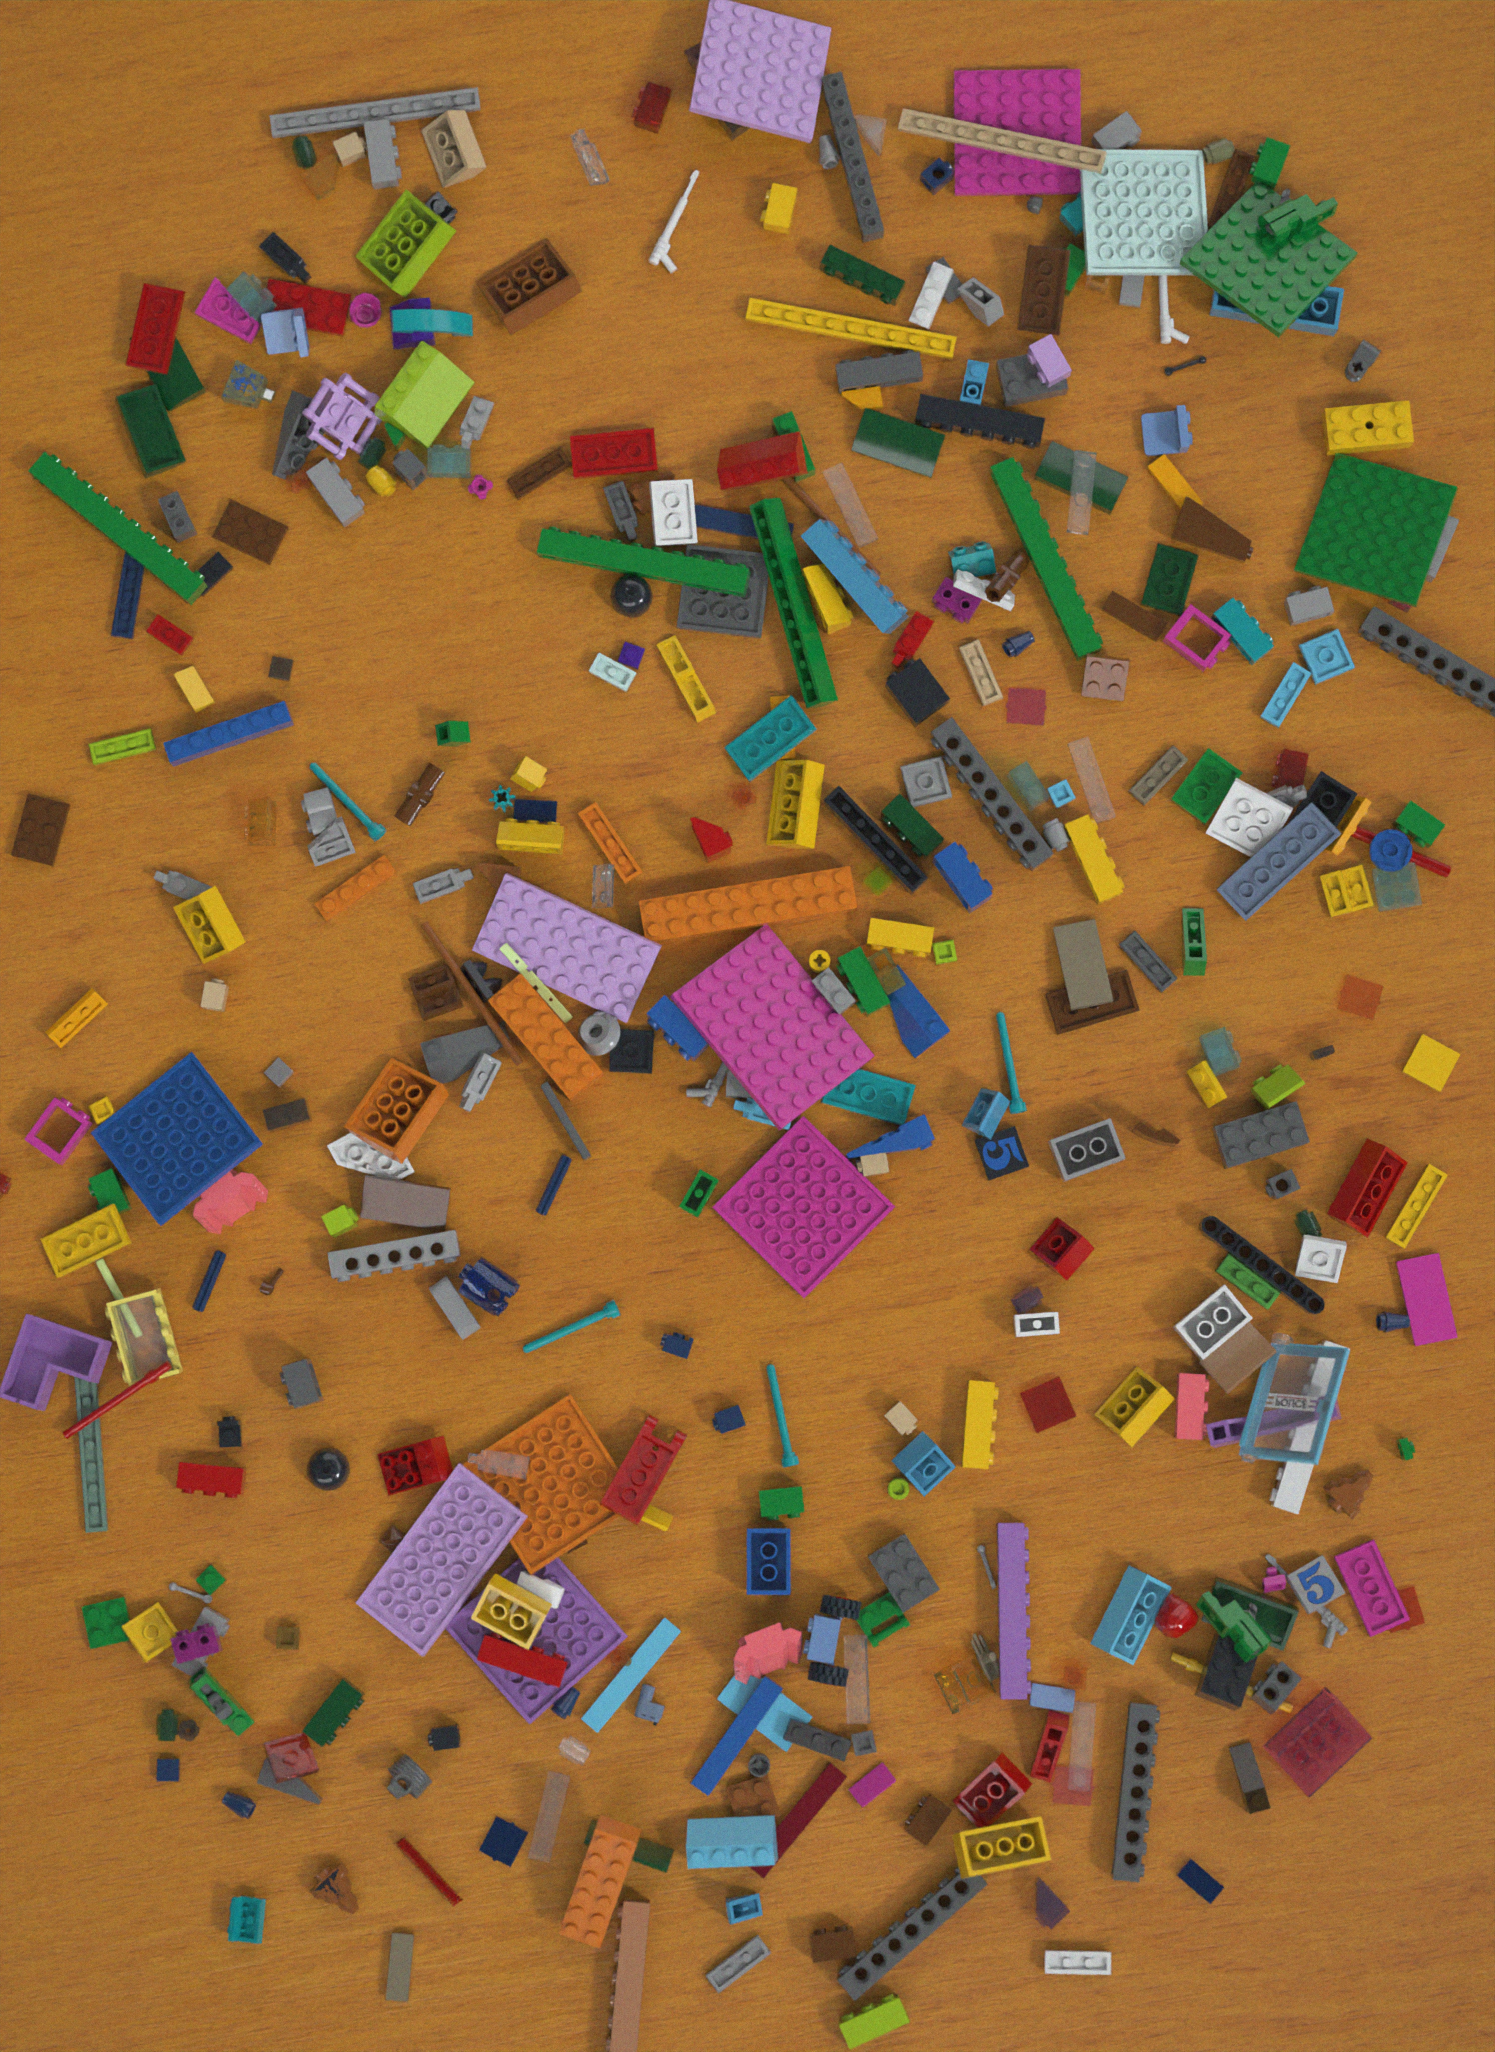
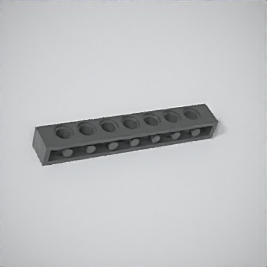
M842 71L821 76L823 95L863 243L883 238L884 228Z
M1374 606L1358 630L1362 638L1369 642L1374 641L1378 643L1383 651L1387 653L1393 652L1398 655L1397 658L1403 663L1413 664L1418 672L1424 675L1428 673L1434 677V681L1442 686L1448 685L1453 688L1452 691L1460 697L1466 696L1471 699L1473 705L1479 708H1486L1489 710V714L1495 717V702H1491L1488 698L1489 693L1495 694V678ZM1378 628H1386L1388 631V635H1380L1378 632ZM1403 638L1406 641V647L1398 646L1396 639ZM1415 649H1421L1425 657L1418 658L1415 655ZM1433 661H1441L1443 664V668L1436 669L1433 665ZM1458 671L1461 674V680L1453 679L1451 672ZM1470 682H1476L1479 685V691H1473L1470 688Z
M951 717L933 730L930 735L932 737L930 739L931 743L937 750L940 748L945 754L943 759L948 766L951 767L953 765L957 770V773H955L962 784L966 783L970 788L968 792L975 801L978 799L983 805L981 810L986 817L989 818L991 816L995 821L994 827L1000 835L1004 833L1007 837V845L1013 852L1017 851L1021 856L1019 858L1021 864L1026 869L1030 868L1033 871L1051 858L1054 854L955 720ZM948 740H955L958 743V747L956 749H949L946 742ZM961 757H968L971 764L962 766L959 763V759ZM976 773L982 775L983 782H973L972 775ZM989 790L993 791L996 794V798L994 800H987L984 793ZM1001 807L1006 808L1009 815L1004 818L1000 817L997 814V810ZM1014 824L1019 825L1021 833L1017 835L1011 833L1010 826ZM1024 842H1031L1034 845V850L1031 852L1025 851L1022 846Z
M1129 1702L1111 1874L1113 1880L1139 1882L1140 1877H1144L1145 1865L1141 1864L1142 1855H1146L1147 1842H1143L1144 1833H1148L1149 1829L1146 1811L1151 1809V1798H1148V1790L1153 1788V1776H1150L1151 1767L1155 1766L1156 1754H1152L1153 1745H1157L1158 1732H1154L1155 1723H1159L1160 1710H1157L1155 1704ZM1141 1720L1148 1722V1729L1144 1732H1140L1137 1729V1724ZM1139 1742L1146 1744V1750L1142 1754H1138L1135 1751V1746ZM1137 1764H1142L1144 1766L1143 1774L1139 1776L1134 1775L1133 1767ZM1134 1786H1139L1142 1789L1141 1795L1137 1798L1132 1797L1130 1793ZM1132 1808H1137L1140 1811L1139 1817L1135 1820L1128 1817V1813ZM1130 1830L1137 1832V1839L1133 1842H1129L1126 1839V1834ZM1129 1852L1135 1854V1860L1131 1864L1124 1862V1856Z
M958 1866L954 1870L956 1874L950 1879L948 1877L944 1878L937 1885L939 1887L937 1891L933 1894L931 1891L921 1899L923 1903L917 1908L915 1906L911 1907L904 1914L906 1918L900 1923L898 1920L895 1921L888 1928L889 1933L884 1937L878 1936L871 1943L873 1947L867 1952L862 1950L857 1954V1957H855L856 1961L851 1966L846 1964L838 1971L837 1981L855 2001L988 1884L980 1875L961 1879ZM959 1880H963L967 1884L966 1889L961 1892L954 1888L955 1883ZM941 1895H947L950 1897V1902L946 1906H941L938 1904V1898ZM929 1909L933 1911L934 1915L931 1920L922 1919L921 1914L924 1910ZM908 1924H914L917 1927V1931L913 1935H908L905 1933V1927ZM893 1938L900 1941V1946L897 1949L888 1947V1942ZM875 1953H881L884 1956V1960L880 1964H875L871 1960ZM860 1967L865 1968L867 1975L864 1978H857L855 1976L856 1969Z

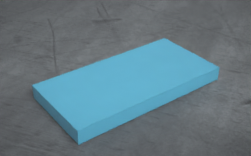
M734 1675L717 1699L738 1715L763 1678L758 1679L750 1676L746 1685L735 1680ZM780 1693L756 1729L787 1752L793 1743L784 1740L783 1736L790 1718L808 1724L813 1716L783 1693Z

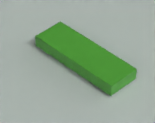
M1227 1254L1215 1270L1266 1310L1270 1308L1281 1293L1230 1254Z

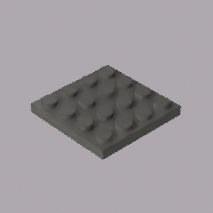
M687 544L686 556L688 557L700 555L708 561L720 559L729 565L741 563L746 565V568H749L751 574L745 598L682 585L677 629L761 639L769 578L763 554Z

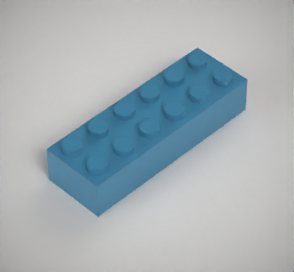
M1328 286L1288 329L1334 336L1338 330L1344 289ZM1213 289L1210 316L1258 323Z
M819 519L801 537L880 631L890 634L909 617L906 614L907 608L900 601H895L892 597L894 595L892 590L887 585L884 586L878 581L880 577L873 569L870 570L865 566L867 561L860 553L857 554L851 549L853 547L852 543L846 537L843 538L837 533L839 528L833 521Z

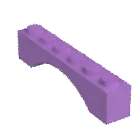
M1326 1397L1319 1398L1318 1401H1311V1403L1317 1404L1316 1407H1309V1409H1316L1315 1412L1280 1409L1264 1413L1257 1438L1317 1425L1321 1414L1317 1413L1320 1400H1325ZM1337 1399L1330 1421L1342 1419ZM1247 1417L1206 1424L1210 1445L1217 1448L1239 1443Z

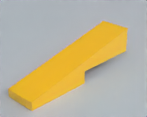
M674 635L656 644L697 723L715 714L714 705L697 677L677 637Z

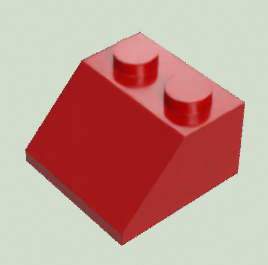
M696 817L690 818V825L707 863L731 853L733 841L728 831L724 833L723 828Z
M1057 1217L1029 1250L1067 1281L1095 1248L1083 1235Z

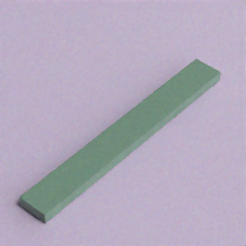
M74 1376L77 1421H80L99 1408L98 1383L89 1382ZM99 1417L78 1432L86 1533L108 1531L101 1422Z

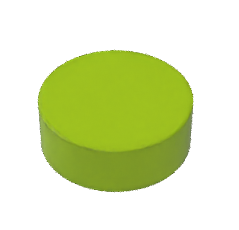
M895 1478L888 1484V1493L896 1500L904 1499L909 1493V1485L904 1479Z

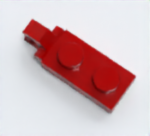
M918 611L914 613L894 646L892 652L896 656L891 665L899 669L904 659L909 662L913 658L933 626V620Z

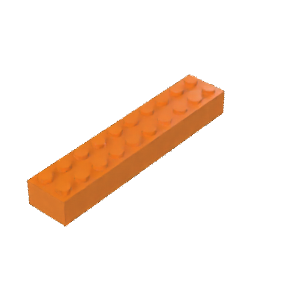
M850 866L639 901L644 937L658 944L857 911Z

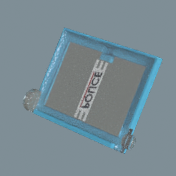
M1282 1333L1273 1334L1271 1345L1277 1353L1261 1367L1239 1443L1241 1446L1239 1455L1243 1461L1254 1463L1255 1459L1318 1465L1350 1350L1348 1348L1293 1344L1294 1339Z

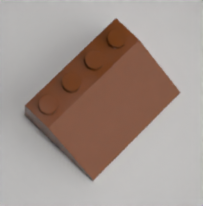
M547 238L476 281L479 289L510 335H513L582 292L575 274Z

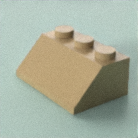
M447 110L421 130L443 187L473 178L487 168L465 110Z

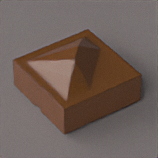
M391 1524L378 1542L393 1553L406 1534Z

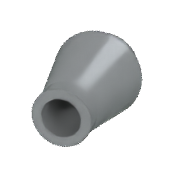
M822 136L819 138V163L822 164L823 168L831 169L839 164L840 157L831 136Z

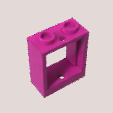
M1190 604L1165 636L1163 642L1204 672L1207 667L1211 669L1218 659L1215 656L1218 652H1224L1231 642L1228 639L1231 634ZM1193 616L1222 638L1205 661L1175 639Z
M63 1097L61 1100L57 1098L52 1100L24 1139L62 1166L93 1124L88 1121L89 1115L81 1110L78 1113L71 1108L73 1104ZM57 1107H60L82 1123L61 1153L37 1137V1134Z

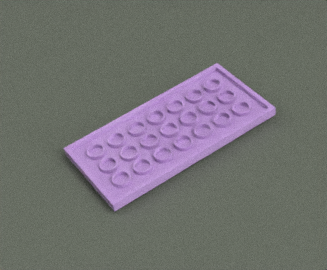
M506 873L472 951L519 972L499 949L507 943L528 966L526 970L528 972L532 970L543 984L627 1023L662 945Z
M459 1463L357 1600L356 1604L422 1657L425 1656L528 1516L468 1468Z

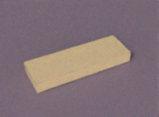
M979 639L959 647L983 707L1003 699Z

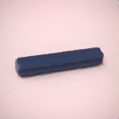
M561 1155L536 1208L537 1213L544 1216L547 1215L571 1164L572 1159L570 1157Z
M218 1250L214 1252L192 1306L196 1311L203 1312L226 1258L224 1252Z

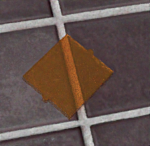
M1347 975L1343 990L1340 991L1341 997L1337 1009L1373 1020L1377 1006L1381 1004L1379 1000L1384 986Z

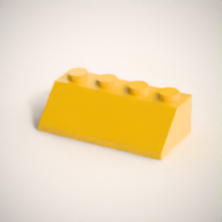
M810 760L777 761L766 845L814 849L824 764Z

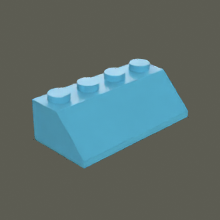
M1129 1565L1090 1644L1134 1665L1154 1625L1155 1618L1172 1587Z
M775 1815L688 1819L686 1839L688 1869L775 1865L778 1859Z

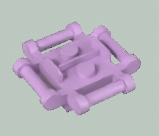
M346 372L341 375L336 385L323 377L320 382L321 387L308 408H305L302 412V415L312 423L306 433V437L311 441L315 440L328 449L338 460L345 456L347 448L362 455L365 450L363 447L375 427L382 422L371 411V408L378 402L379 396L374 392L370 393L353 381L352 377ZM345 386L366 399L364 404L344 392ZM365 418H369L370 421L358 441L354 443L352 441ZM319 429L339 442V445L336 446L319 433Z

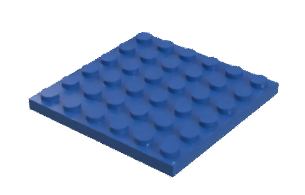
M192 1052L91 1132L160 1226L263 1145Z

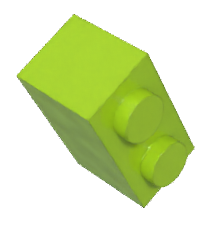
M342 1205L321 1216L330 1235L335 1238L358 1226L356 1221L359 1218L354 1208H349L346 1205Z

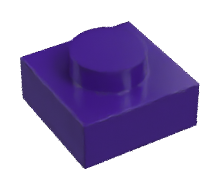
M625 642L618 663L638 670L645 648Z

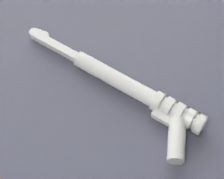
M695 170L690 176L691 181L683 197H680L662 236L659 237L656 247L648 260L653 265H658L661 260L670 273L676 271L677 267L667 255L671 246L668 244L669 239L688 202L687 197L699 175L698 170Z
M1158 275L1161 343L1169 344L1171 343L1170 337H1173L1186 344L1190 336L1174 329V320L1169 315L1167 275Z

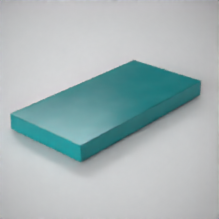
M791 695L724 748L748 781L751 782L815 732L817 728Z
M858 1069L823 1096L821 1103L901 1126L905 1124L916 1085Z

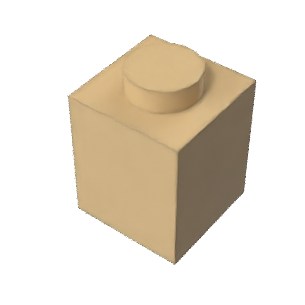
M356 132L333 141L334 148L343 167L366 157L364 150L367 149L363 137L358 138Z
M211 979V982L205 981L201 1000V1007L203 1009L225 1011L229 987L224 984L223 980Z
M886 1153L860 1156V1160H856L858 1172H861L865 1177L889 1173Z
M901 1401L884 1415L901 1435L904 1433L909 1435L917 1427L915 1422L918 1420Z

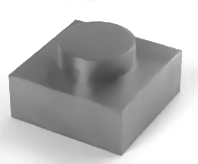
M872 1730L851 1734L855 1756L877 1752Z

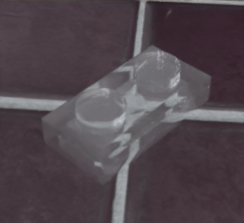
M593 865L592 908L613 907L614 865Z

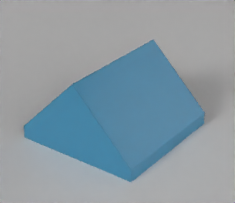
M981 1088L962 1126L991 1140L1010 1101L998 1091Z

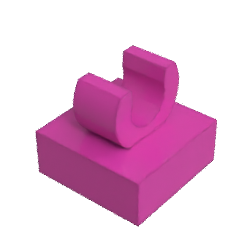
M1276 1567L1267 1568V1578H1263L1262 1581L1263 1592L1267 1593L1285 1589V1575H1277Z

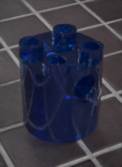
M483 1257L477 1261L474 1267L467 1263L458 1276L464 1281L458 1293L491 1315H497L498 1317L509 1305L506 1300L514 1296L521 1286L517 1283L516 1279ZM494 1289L499 1291L500 1296L495 1294Z

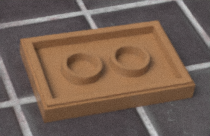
M1248 1322L1204 1360L1199 1361V1363L1228 1394L1277 1352L1258 1330Z

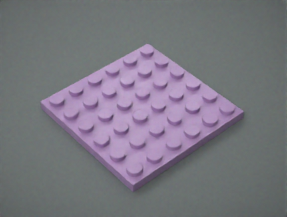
M709 0L689 111L811 143L822 86L821 76L824 75L831 28L729 0Z

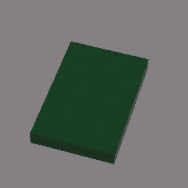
M1157 544L1140 605L1182 616L1199 555Z

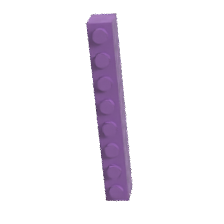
M997 1523L1000 1699H1027V1694H1031V1681H1027V1672H1031V1661L1026 1657V1650H1030V1637H1026V1628H1030V1615H1026V1606L1030 1605L1029 1593H1025V1584H1029V1571H1025V1562H1029V1549H1025V1540H1028L1029 1532L1028 1527H1024V1523Z

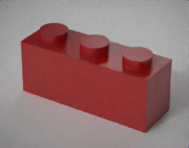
M179 1462L176 1488L182 1489L181 1493L194 1494L195 1490L203 1491V1495L216 1496V1492L225 1493L224 1497L237 1498L238 1494H244L246 1468Z

